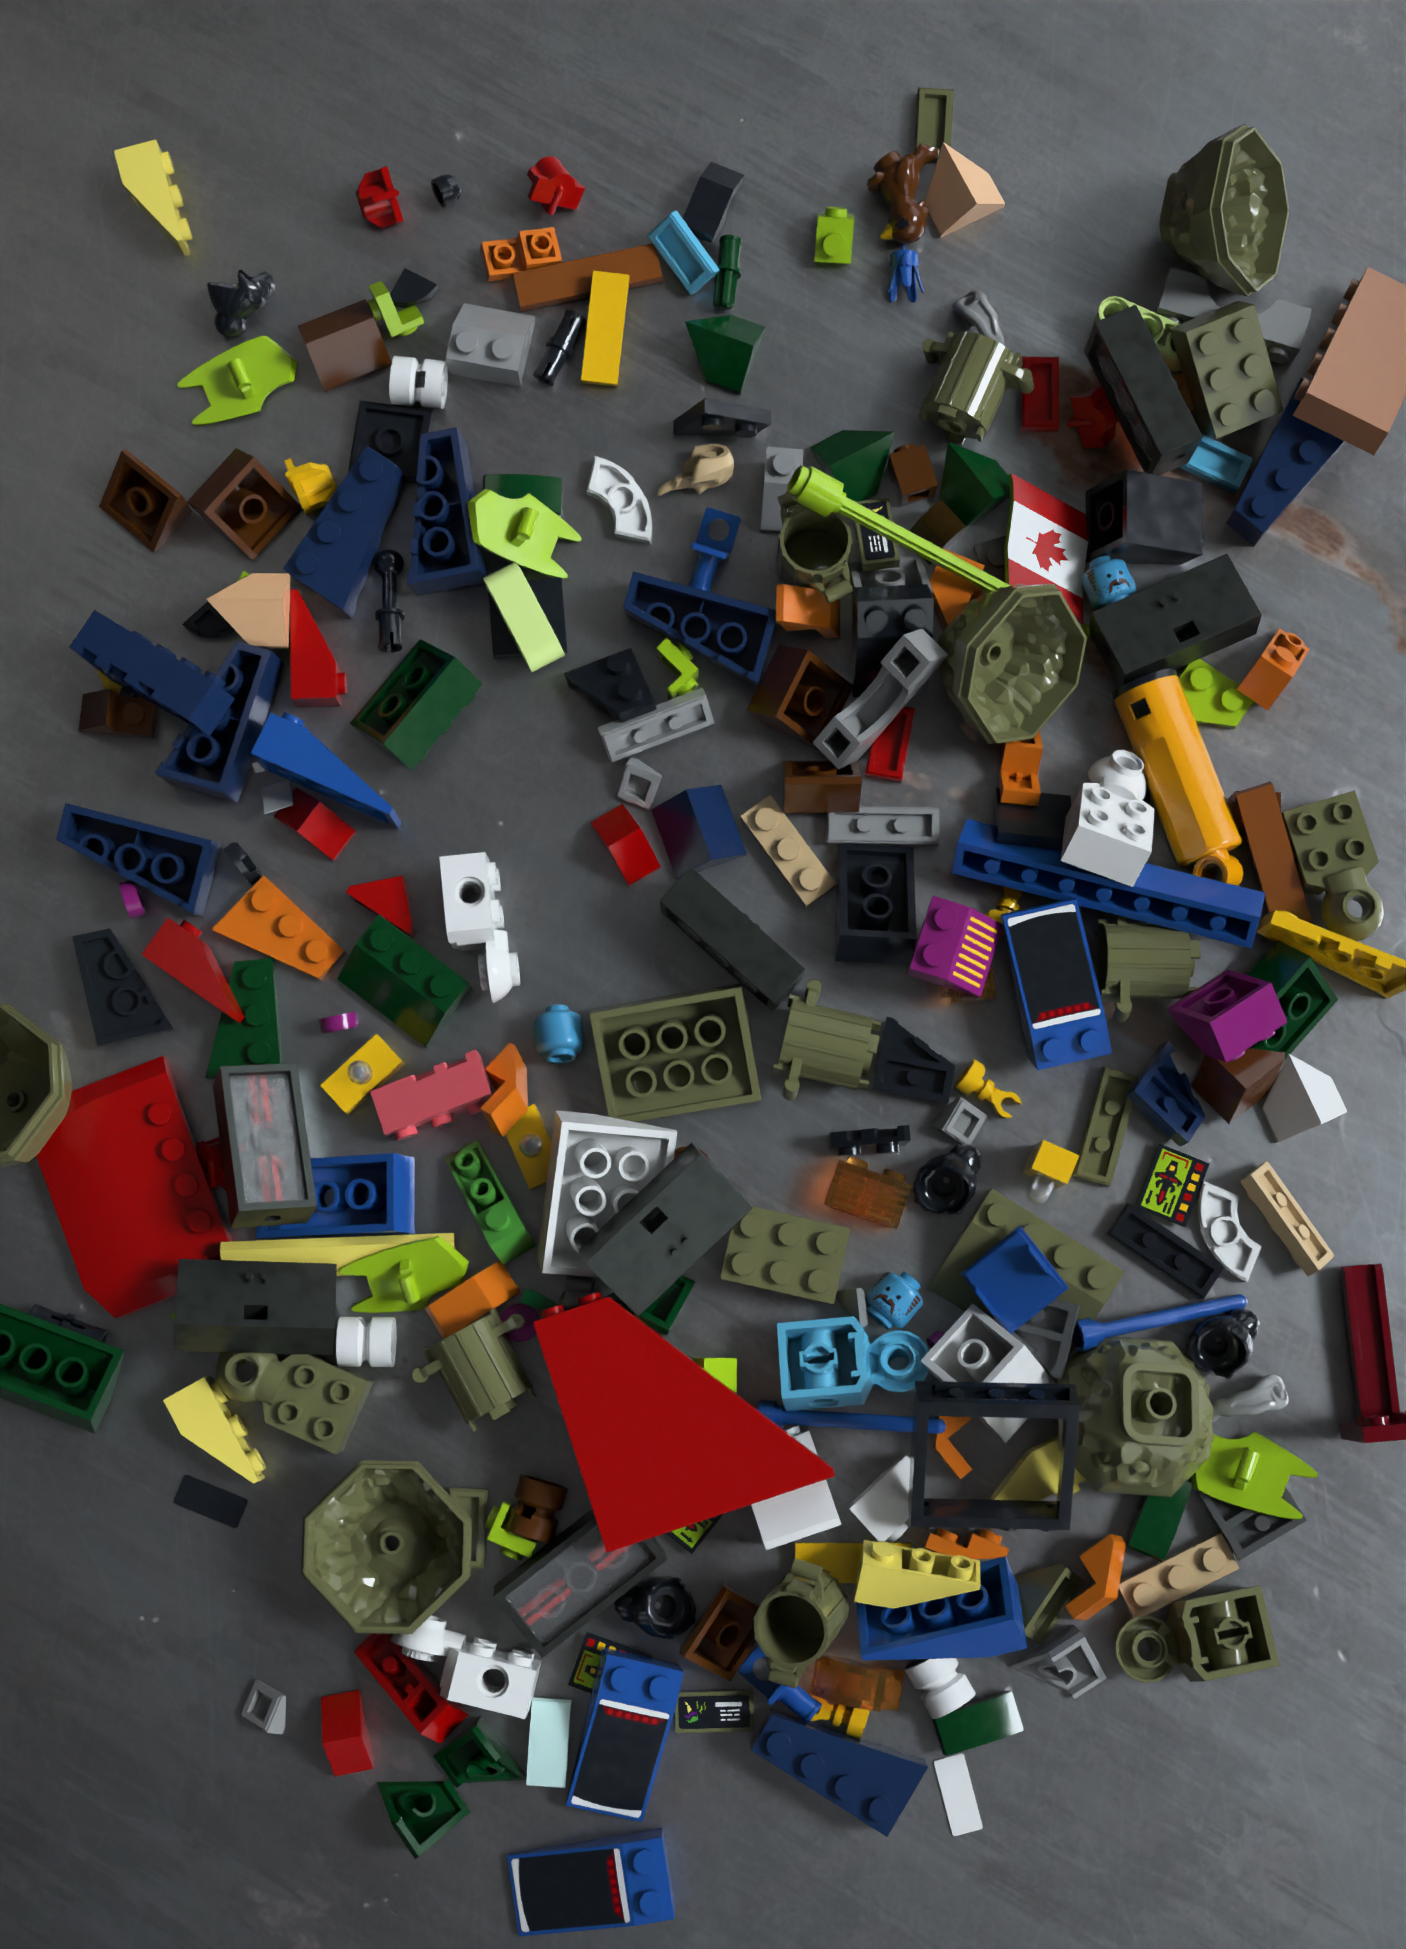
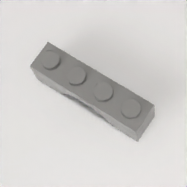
M1170 267L1155 313L1182 324L1220 307L1216 305L1209 294L1206 277ZM1276 299L1269 308L1257 314L1271 361L1293 363L1303 343L1312 312L1311 308Z
M923 629L904 634L880 662L882 664L881 670L873 682L853 703L834 716L813 741V744L838 769L858 761L946 659L948 654Z

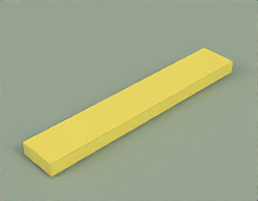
M454 1233L230 1241L221 1242L220 1257L221 1260L337 1264L336 1276H350L340 1274L339 1270L342 1266L359 1258H364L405 1243L434 1238L436 1236H440L455 1249Z

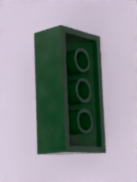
M0 1304V1398L95 1434L111 1402L125 1354L124 1350Z

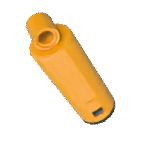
M1170 668L1156 671L1124 684L1112 693V698L1133 752L1144 763L1142 771L1145 775L1147 788L1176 863L1180 867L1195 865L1193 875L1216 880L1214 868L1218 865L1222 870V880L1220 882L1239 886L1243 878V868L1240 861L1233 855H1229L1228 852L1237 848L1242 843V838L1176 669Z

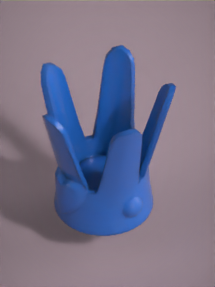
M903 245L902 250L894 251L889 256L891 274L886 293L890 291V301L894 302L897 299L902 277L903 286L907 287L909 300L915 303L917 300L916 278L921 292L925 293L917 270L919 265L918 253L905 249V245Z

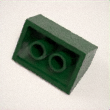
M419 639L349 724L395 761L412 770L425 759L428 750L437 739L449 730L452 721L461 710L473 701L476 692L483 684L456 657Z
M380 914L356 942L337 980L426 1048L473 990L466 980Z
M1277 940L1247 975L1272 983L1287 1023L1275 1030V1034L1269 1039L1258 1041L1249 1048L1285 1052L1286 1060L1288 1055L1295 1050L1338 1001V998L1311 957L1280 940Z

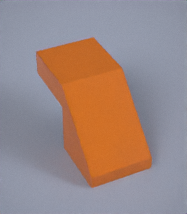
M778 584L776 586V622L786 631L816 629L826 639L840 638V601L836 600L828 603L825 597L816 589Z
M1040 731L1033 739L1001 743L998 780L1001 803L1038 806L1041 795L1038 771L1043 751Z
M509 1043L485 1068L496 1092L480 1108L491 1130L502 1137L528 1111L527 1068L516 1046L512 1043Z
M499 1260L467 1279L424 1309L442 1338L445 1339L478 1321L489 1313L491 1309L497 1308L513 1299L521 1291Z
M935 1416V1418L944 1420L946 1428L943 1433L933 1435L932 1447L955 1476L961 1480L973 1469L948 1438L972 1418Z
M1109 1534L1079 1556L1096 1584L1065 1605L1073 1619L1086 1621L1117 1599L1126 1549V1542L1122 1536Z

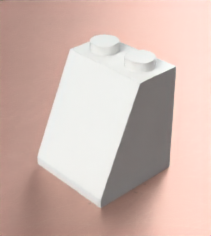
M974 1304L963 1313L921 1359L923 1365L941 1382L1056 1384L1023 1343ZM976 1417L1005 1443L1028 1419Z
M798 1425L784 1429L817 1454L808 1429L801 1431ZM826 1480L751 1504L766 1550L842 1525Z

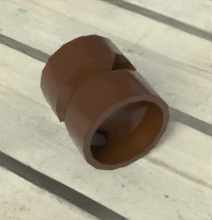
M520 1474L514 1493L518 1503L510 1507L504 1528L524 1537L552 1543L559 1522L554 1515L555 1512L563 1509L568 1488L547 1480Z

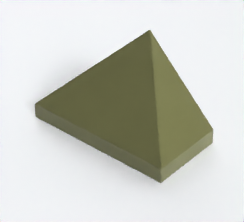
M1061 1563L1015 1576L1019 1587L1025 1635L1041 1646L1067 1609L1065 1605L1073 1600L1085 1580Z

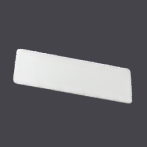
M964 1754L935 1760L934 1766L952 1835L958 1836L981 1830L983 1826Z

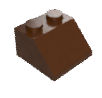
M237 448L233 450L187 501L213 529L252 561L301 508V505L253 456Z
M778 645L746 711L769 728L820 751L813 744V741L834 716L842 711L852 691V684L809 650Z

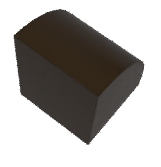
M940 499L914 524L910 532L942 549L948 550L962 538L966 526ZM924 559L929 566L932 564V562Z

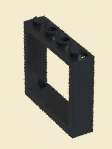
M915 1381L908 1496L910 1526L924 1529H935L938 1527L961 1528L964 1530L994 1528L1004 1531L1039 1529L1044 1532L1070 1530L1080 1403L1075 1384ZM929 1416L1063 1419L1057 1501L924 1498Z

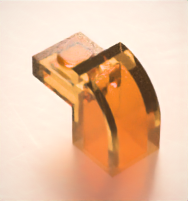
M821 1655L815 1662L809 1694L858 1709L880 1712V1709L898 1711L905 1671L895 1667L867 1665L847 1657Z

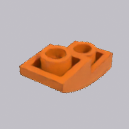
M554 227L519 231L517 238L481 242L480 245L487 282L514 278L513 273L562 262Z
M941 1527L938 1528L937 1533L927 1530L922 1542L925 1548L935 1552L953 1556L962 1555L970 1559L1005 1557L1009 1551V1548L1000 1544L1002 1536L984 1528L980 1529L979 1534L969 1531L963 1545L958 1543L960 1535Z

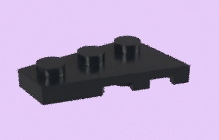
M110 928L72 936L98 1048L174 1031Z

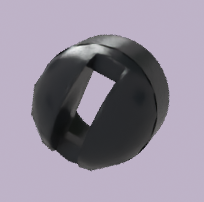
M446 174L431 180L433 193L443 208L455 203L459 199L461 184L455 176Z

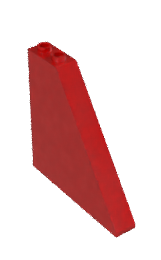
M600 1292L577 1299L579 1307L564 1311L562 1304L540 1311L542 1319L533 1322L606 1553L835 1477L833 1467L612 1297L602 1299Z

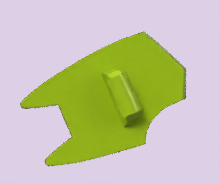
M259 336L232 347L202 364L181 379L177 386L180 389L203 387L211 406L192 420V424L194 426L215 424L260 412L265 398L273 390L294 382L298 361L269 337Z
M484 489L467 502L475 544L513 563L517 562L520 566L544 575L562 579L568 577V574L551 558L558 538L572 542H579L582 538L566 521L528 493L519 499L502 497L491 490Z
M436 1236L434 1238L405 1243L364 1258H359L342 1266L339 1273L342 1275L367 1277L372 1295L354 1303L351 1307L352 1311L365 1313L425 1310L427 1302L436 1293L457 1287L463 1283L469 1261L444 1239Z
M1256 1432L1241 1439H1227L1214 1434L1210 1457L1191 1476L1193 1489L1220 1501L1275 1517L1300 1520L1303 1515L1282 1498L1290 1476L1317 1478L1318 1473L1294 1454Z

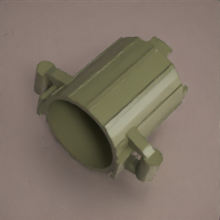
M949 331L944 343L935 342L933 339H926L922 343L926 361L930 364L936 363L939 367L922 402L919 420L921 423H925L926 419H928L941 429L948 431L946 440L963 445L965 438H977L979 442H982L1006 389L1021 390V392L1026 394L1034 389L1031 371L1026 368L1021 369L1023 365L1021 353L1017 352L1014 355L1011 350L998 341L982 334L966 331L953 334V332Z
M789 493L778 496L777 499L781 507L782 528L778 540L777 562L779 577L782 582L787 585L816 589L825 597L828 603L853 593L849 582V562L853 545L849 522L847 523L840 513L834 514L831 512L829 516L823 517L793 501V496Z
M1109 913V919H1098L1095 932H1099L1097 950L1098 988L1102 1002L1115 1003L1113 1017L1117 1022H1125L1128 1019L1133 1006L1130 998L1182 999L1197 989V987H1189L1190 977H1193L1195 959L1201 958L1200 940H1190L1191 933L1155 924H1127L1126 917Z
M810 980L807 983L804 997L791 994L789 996L787 1007H791L780 1057L778 1064H774L772 1076L786 1079L782 1095L786 1100H794L797 1097L800 1087L799 1077L852 1090L861 1089L866 1091L869 1081L862 1080L860 1077L861 1075L869 1076L873 1053L876 1054L880 1038V1036L870 1033L871 1030L879 1032L882 1022L875 1021L872 1017L815 1005L822 989V985L818 980Z
M496 1308L490 1310V1315L457 1331L430 1348L428 1346L421 1348L429 1364L425 1367L414 1369L412 1372L413 1380L417 1383L426 1382L431 1375L439 1372L464 1421L470 1425L473 1432L478 1430L474 1420L487 1414L489 1419L494 1421L511 1412L517 1406L514 1398L527 1391L531 1399L536 1397L532 1389L533 1385L505 1335L514 1329H521L525 1326L526 1319L522 1314H512L503 1323Z
M795 1559L791 1571L761 1602L762 1604L754 1616V1637L767 1657L770 1671L769 1681L796 1689L799 1679L805 1673L808 1665L821 1657L840 1633V1629L848 1618L849 1603H847V1594H845L838 1580L830 1575V1571L823 1569V1566Z

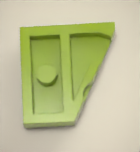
M1201 659L1189 663L1179 677L1195 721L1199 725L1212 724L1220 728L1235 729L1254 702L1237 690L1239 684Z

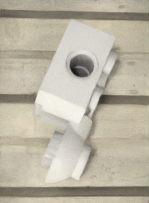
M1116 750L1112 756H1106L1091 765L1088 775L1092 783L1082 784L1066 816L1061 861L1131 887L1134 886L1152 852L1155 810L1142 800L1147 792V783L1142 771L1144 763L1137 755L1126 750Z
M486 852L441 856L439 859L448 942L452 945L453 950L486 949V954L478 955L480 984L482 991L490 990L492 1002L495 1003L505 997L513 986H520L517 952L509 953L507 932L498 930L504 928L503 908L500 906L499 899L495 900L494 893L501 891L499 869L496 868L495 862L489 861ZM475 892L481 893V897L475 903H465L470 894Z
M432 1615L413 1634L392 1635L390 1640L397 1645L403 1646L401 1653L411 1658L437 1662L439 1655L447 1656L440 1682V1687H442L440 1696L443 1698L522 1719L526 1718L531 1708L542 1660L534 1659L535 1652L517 1647H512L511 1652L496 1649V1642L482 1638H474L473 1643L465 1642V1634L445 1630L447 1621ZM488 1670H500L504 1674L505 1682L496 1683L489 1678Z

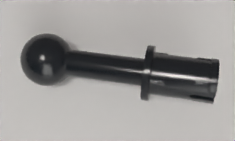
M385 549L378 553L374 563L377 573L382 576V609L375 612V619L379 621L378 649L382 652H387V645L391 644V653L402 650L401 624L405 619V613L397 608V576L403 571L404 560L396 550Z

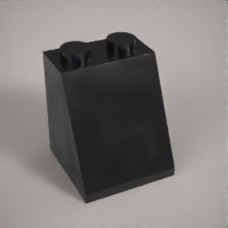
M1125 470L1086 491L1088 535L1086 562L1090 563L1098 557L1109 555L1111 559H1122L1127 564L1181 565L1203 555L1202 512L1204 500L1202 498V483Z

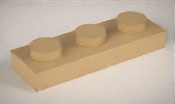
M771 795L740 816L742 823L805 908L836 887L837 884Z
M1268 1161L1256 1167L1240 1181L1250 1200L1256 1203L1268 1220L1272 1231L1280 1237L1290 1251L1294 1262L1302 1268L1307 1277L1318 1272L1335 1256Z
M1217 1532L1165 1558L1163 1562L1159 1561L1121 1580L1118 1591L1132 1619L1138 1616H1146L1238 1570L1239 1567L1222 1533Z

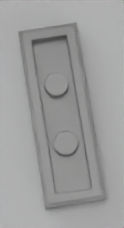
M703 688L656 705V710L623 723L615 720L598 727L610 763L715 724Z
M860 806L859 812L826 813V845L845 843L938 847L939 807Z

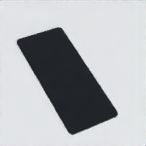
M185 1475L174 1503L230 1527L237 1528L248 1500L190 1475Z

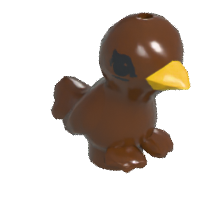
M920 143L912 154H907L902 158L895 150L883 156L874 165L873 169L876 173L868 179V190L872 193L880 190L890 210L887 225L879 238L884 240L894 239L903 244H912L921 238L925 231L926 217L929 209L924 207L925 200L916 203L914 196L919 186L922 167L939 156V149Z

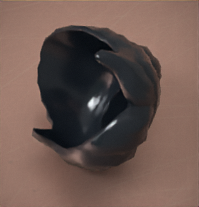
M239 270L237 275L239 283L237 284L207 283L211 302L217 311L214 324L219 334L224 337L235 338L245 333L247 330V319L252 318L263 309L268 299L275 292V282L271 274L262 272L256 277H250L243 270Z
M970 1144L956 1145L949 1153L931 1158L924 1166H921L913 1183L914 1202L925 1211L937 1214L945 1211L948 1214H961L976 1191V1174L981 1168L980 1152L977 1148ZM945 1177L950 1179L949 1183L943 1181Z
M1235 1309L1228 1313L1227 1316L1211 1317L1204 1322L1197 1323L1188 1336L1185 1356L1194 1362L1196 1368L1204 1372L1213 1371L1217 1376L1231 1379L1233 1374L1251 1359L1253 1340L1258 1335L1260 1324L1257 1315L1248 1309ZM1217 1337L1222 1338L1220 1342L1215 1341Z
M671 1576L650 1578L639 1586H633L614 1601L615 1611L624 1621L634 1622L645 1633L662 1639H675L687 1631L696 1622L695 1614L697 1608L691 1592L685 1590L686 1585L682 1579ZM659 1602L660 1608L656 1609L655 1604Z

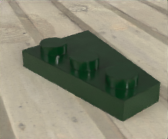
M273 958L234 962L229 986L245 1018L239 1023L224 1012H221L205 1078H216L220 1066L283 1064L275 960Z

